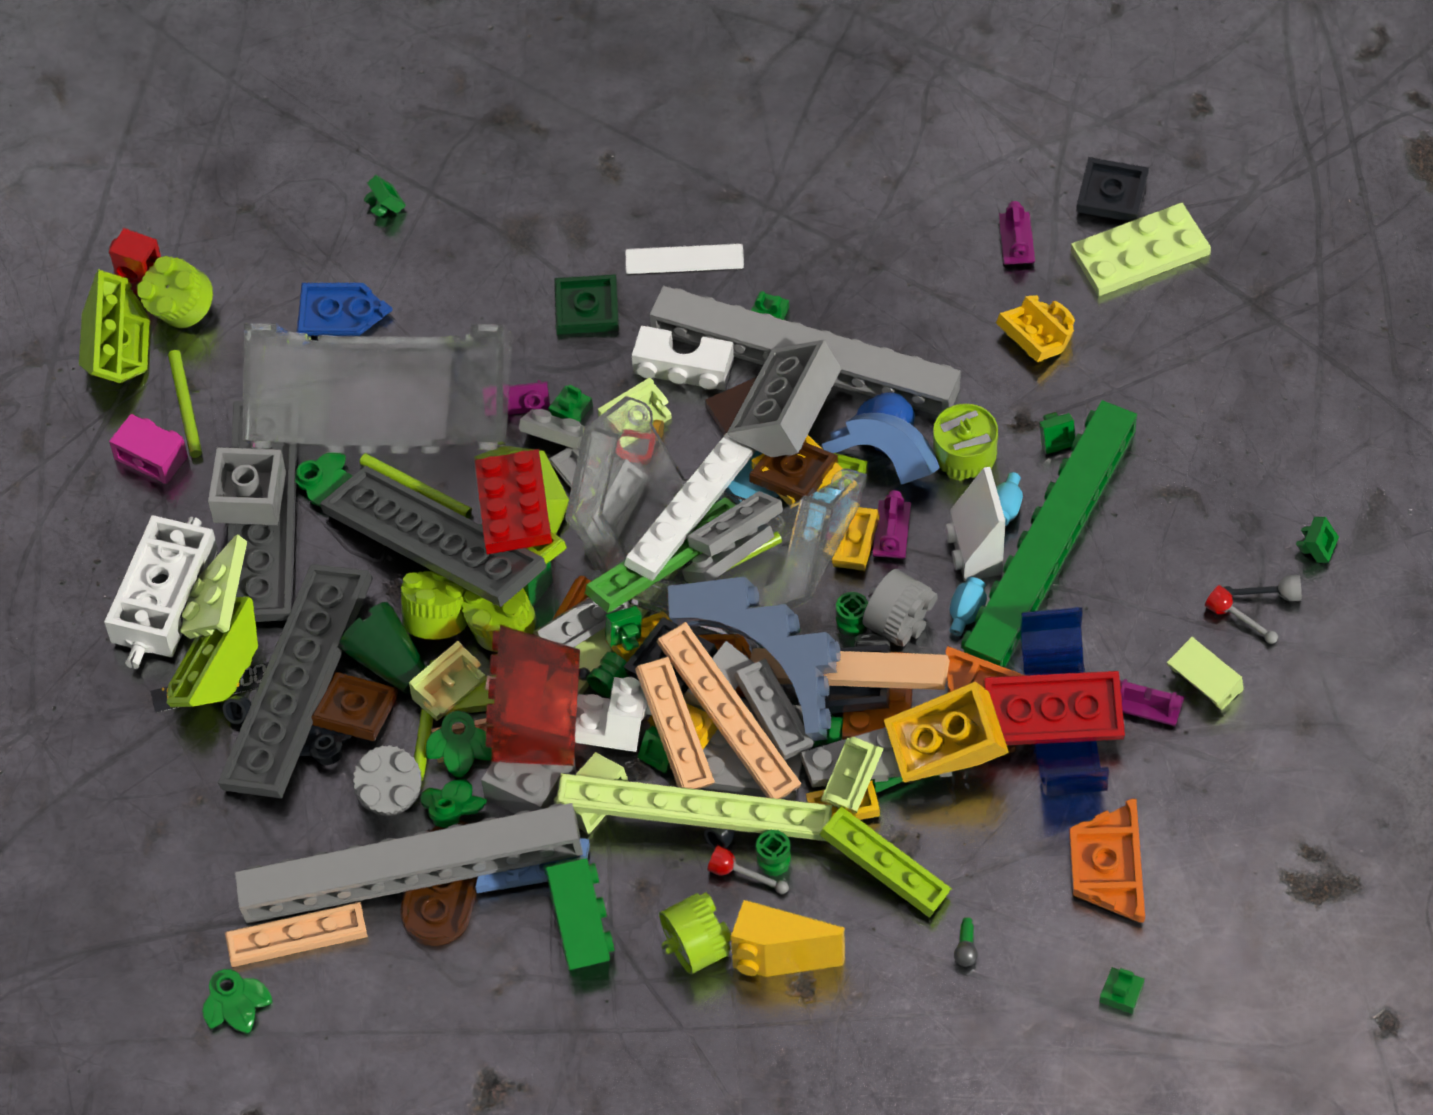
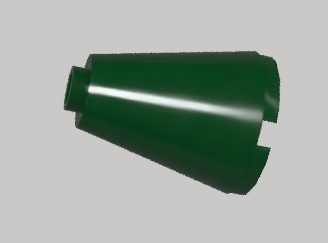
M382 602L368 610L372 616L364 621L359 617L346 630L339 643L343 646L341 649L344 653L403 693L410 692L409 682L422 672L426 665L394 608L388 602Z

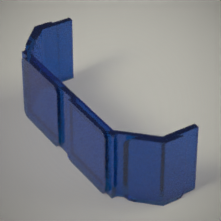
M1082 607L1021 613L1020 634L1025 676L1085 673L1081 630ZM1097 741L1034 744L1040 782L1046 796L1108 791L1109 768L1100 766Z

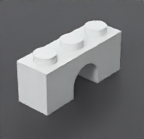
M647 326L640 327L632 353L633 374L644 378L669 380L676 384L685 383L701 386L710 390L718 389L725 391L734 362L733 342L702 337L699 347L694 352L680 354L673 351L672 331Z

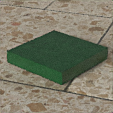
M616 274L554 278L557 335L619 331Z

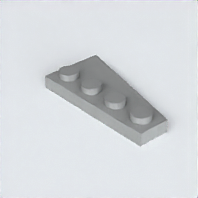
M886 727L854 736L884 748L871 779H874L875 782L888 781V778L901 777ZM846 739L801 752V760L812 787L827 786ZM952 772L940 774V777L952 776Z

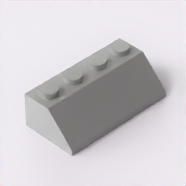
M819 340L772 349L727 432L729 437L770 457L791 456L798 453L842 369L826 341Z

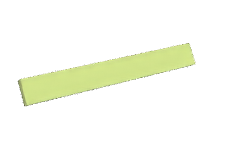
M562 773L560 775L556 804L572 803L576 812L754 833L779 830L785 833L787 837L826 841L819 834L831 819L832 805Z

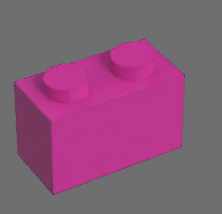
M133 414L128 416L109 441L115 460L166 485L188 458L184 439L180 434L172 430L166 431L158 427L150 419H141Z

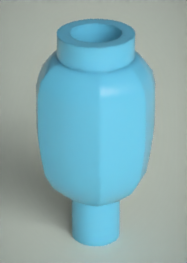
M1014 472L1008 474L1006 482L996 487L1005 518V526L1016 518L1023 498L1022 490L1018 486L1021 477Z
M968 577L966 582L958 585L949 608L953 618V623L949 630L950 633L961 636L965 626L975 621L979 608L982 605L985 606L987 594L984 589L986 584L976 577Z

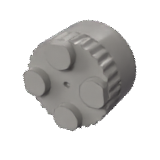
M893 569L877 587L870 589L869 592L871 593L867 595L870 600L864 613L863 625L880 636L887 638L892 643L898 646H905L911 636L917 639L925 629L926 622L923 618L926 612L930 611L935 605L937 593L899 569Z
M389 745L387 747H375L374 750H369L367 754L363 755L355 767L353 785L355 795L364 808L376 815L394 816L405 812L414 804L420 793L422 777L418 763H416L414 757L410 756V753L405 752L404 749H399L397 746L392 747Z

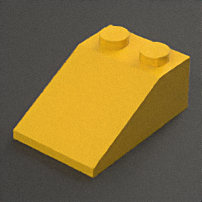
M976 681L884 719L904 782L978 766L1009 753L990 693Z
M744 900L731 934L733 968L748 976H755L757 974L769 977L843 966L845 961V928Z

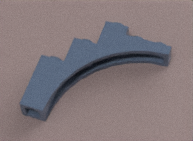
M745 576L668 586L669 618L675 624L681 625L686 622L688 626H708L729 630L753 640L766 649L780 663L794 686L802 708L805 734L814 741L827 740V729L831 728V715L829 709L825 708V696L829 695V682L824 674L837 673L836 662H839L841 659L840 646L837 641L827 632L795 635L800 632L799 618L786 604L755 608V606L759 605V592L757 587Z

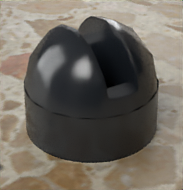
M241 695L231 697L223 705L224 716L233 724L242 723L249 712L251 701Z
M708 827L704 832V836L712 848L715 849L718 845L727 848L734 839V830Z

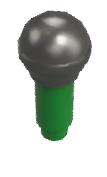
M969 917L962 919L960 941L954 950L955 961L960 966L965 967L973 965L978 958V952L973 944L974 925Z

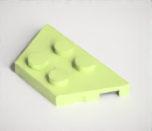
M238 534L233 537L200 574L193 585L186 607L182 612L183 621L180 631L189 639L198 638L201 635H212L214 629L225 633L230 628L247 541Z

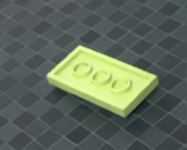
M1183 203L1071 244V253L1098 297L1210 255L1211 246Z

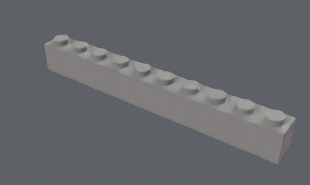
M663 286L650 312V326L652 328L672 331V339L698 347L702 337L733 342L734 357L764 365L772 349L825 340L842 368L833 386L872 397L885 392L900 394L912 405L913 409L937 416L945 409L954 405L960 390L961 371L949 365H939L925 361L918 356L904 355L894 352L889 348H880L863 343L858 339H848L834 335L830 331H820L806 327L798 322H789L775 318L770 314L750 311L739 305H729L716 301L711 297H701L687 293L679 288L673 289Z
M554 804L546 809L520 811L514 815L502 818L490 817L483 819L481 822L467 825L455 824L443 830L433 832L421 831L409 837L399 839L387 838L379 843L365 846L353 845L345 850L330 853L319 852L311 857L285 859L277 864L267 866H251L246 870L235 872L238 904L246 924L581 856L583 855L573 804Z

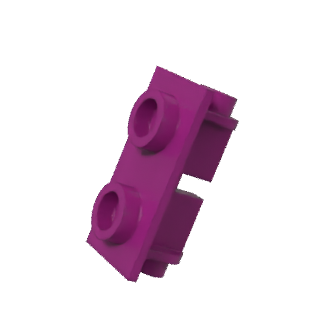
M1012 201L1008 204L1006 213H999L1004 264L1035 263L1030 212H1025L1020 202Z
M538 380L537 383L501 387L490 385V388H484L487 417L528 413L532 409L549 410L550 407L547 381L541 382V380Z
M890 491L885 500H879L878 511L880 518L874 538L873 556L905 558L911 502H904V498L899 491Z
M1128 679L1120 680L1123 713L1176 726L1184 700L1183 696L1177 695V692L1171 694L1129 683Z

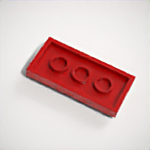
M539 449L475 460L487 555L551 544L552 536Z
M1119 671L984 678L983 685L990 693L1006 745L1121 740L1125 737Z

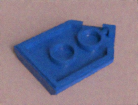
M301 283L297 336H360L393 310L385 301H381L375 296L372 290L364 283Z

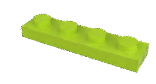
M842 806L819 834V836L929 918L952 889Z

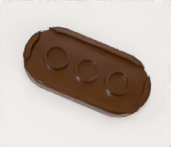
M459 821L458 824L467 825L468 823ZM436 826V827L432 828L431 830L428 829L427 831H428V832H433V831H438V830L447 829L448 827H438V826ZM478 877L405 891L401 904V919L407 934L418 943L428 946L445 945L461 936L470 921L477 893L476 883Z

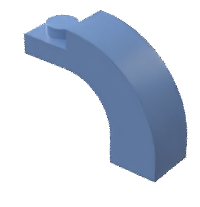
M885 413L856 415L845 422L846 427L830 432L831 438L822 443L823 449L831 453L857 445H871L881 449L892 460L901 485L931 475L940 468L936 456L925 437L910 423Z

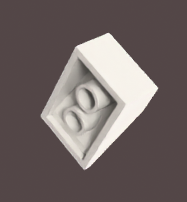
M990 467L983 468L950 510V523L945 524L948 543L953 542L955 550L952 551L955 570L961 569L964 581L968 577L981 579L1002 575L1005 518Z

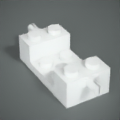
M154 515L150 518L105 619V626L111 643L131 648L130 654L125 661V664L130 668L132 666L134 669L139 668L144 653H156L168 657H173L182 636L180 632L182 626L180 615L197 576L208 567L218 553L213 529L200 527L202 522L198 518L193 519V517H189L187 523ZM159 574L169 576L163 583L156 584L152 582V579Z
M515 661L513 672L508 679L487 676L485 690L505 692L507 698L502 730L505 732L636 752L641 720L646 714L652 715L640 681L632 677H614L611 698L607 699L594 694L582 695L569 693L562 689H545L548 666L538 665L534 662Z

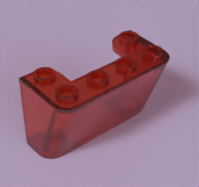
M500 624V631L493 630L492 650L498 651V654H491L490 675H496V679H489L488 699H494V704L487 703L486 724H493V727H487L486 747L492 748V762L574 766L580 649Z

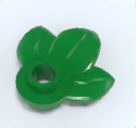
M326 453L316 461L307 460L296 469V485L300 489L307 491L308 499L313 504L321 507L320 503L352 477L351 474L342 469L346 461V455Z
M460 710L447 714L442 721L441 728L431 733L426 742L427 758L439 759L443 757L447 769L456 778L463 777L469 771L474 758L481 760H492L493 744L488 733L475 727L473 718L467 712ZM455 722H462L465 725V730L462 733L456 734L452 731V725Z
M453 780L446 783L443 789L431 787L425 789L421 795V805L429 810V817L436 826L449 827L458 824L461 815L475 814L485 807L487 799L472 796L473 790L470 782L466 780Z
M222 969L217 971L210 979V995L204 1002L202 1010L204 1020L210 1029L226 1021L234 1029L247 1034L251 1032L254 1024L255 1007H265L272 1004V997L269 990L259 980L242 978L234 970ZM228 980L232 982L233 988L229 991H224L220 988L221 982Z

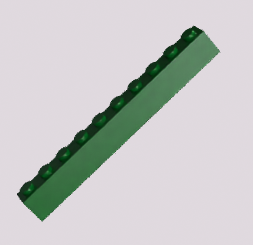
M1103 400L1096 411L1091 410L1085 422L1086 429L1084 433L1077 434L1072 444L1070 458L1065 457L1060 464L1058 470L1059 477L1056 483L1051 481L1047 487L1044 496L1046 501L1042 507L1037 506L1031 518L1032 526L1029 531L1024 530L1020 535L1017 543L1018 551L1015 556L1010 555L1007 558L1003 568L1004 576L1001 581L996 580L993 583L989 593L990 601L987 606L982 605L979 608L973 631L968 630L965 633L961 642V649L965 653L1006 668L1134 436L1137 413Z

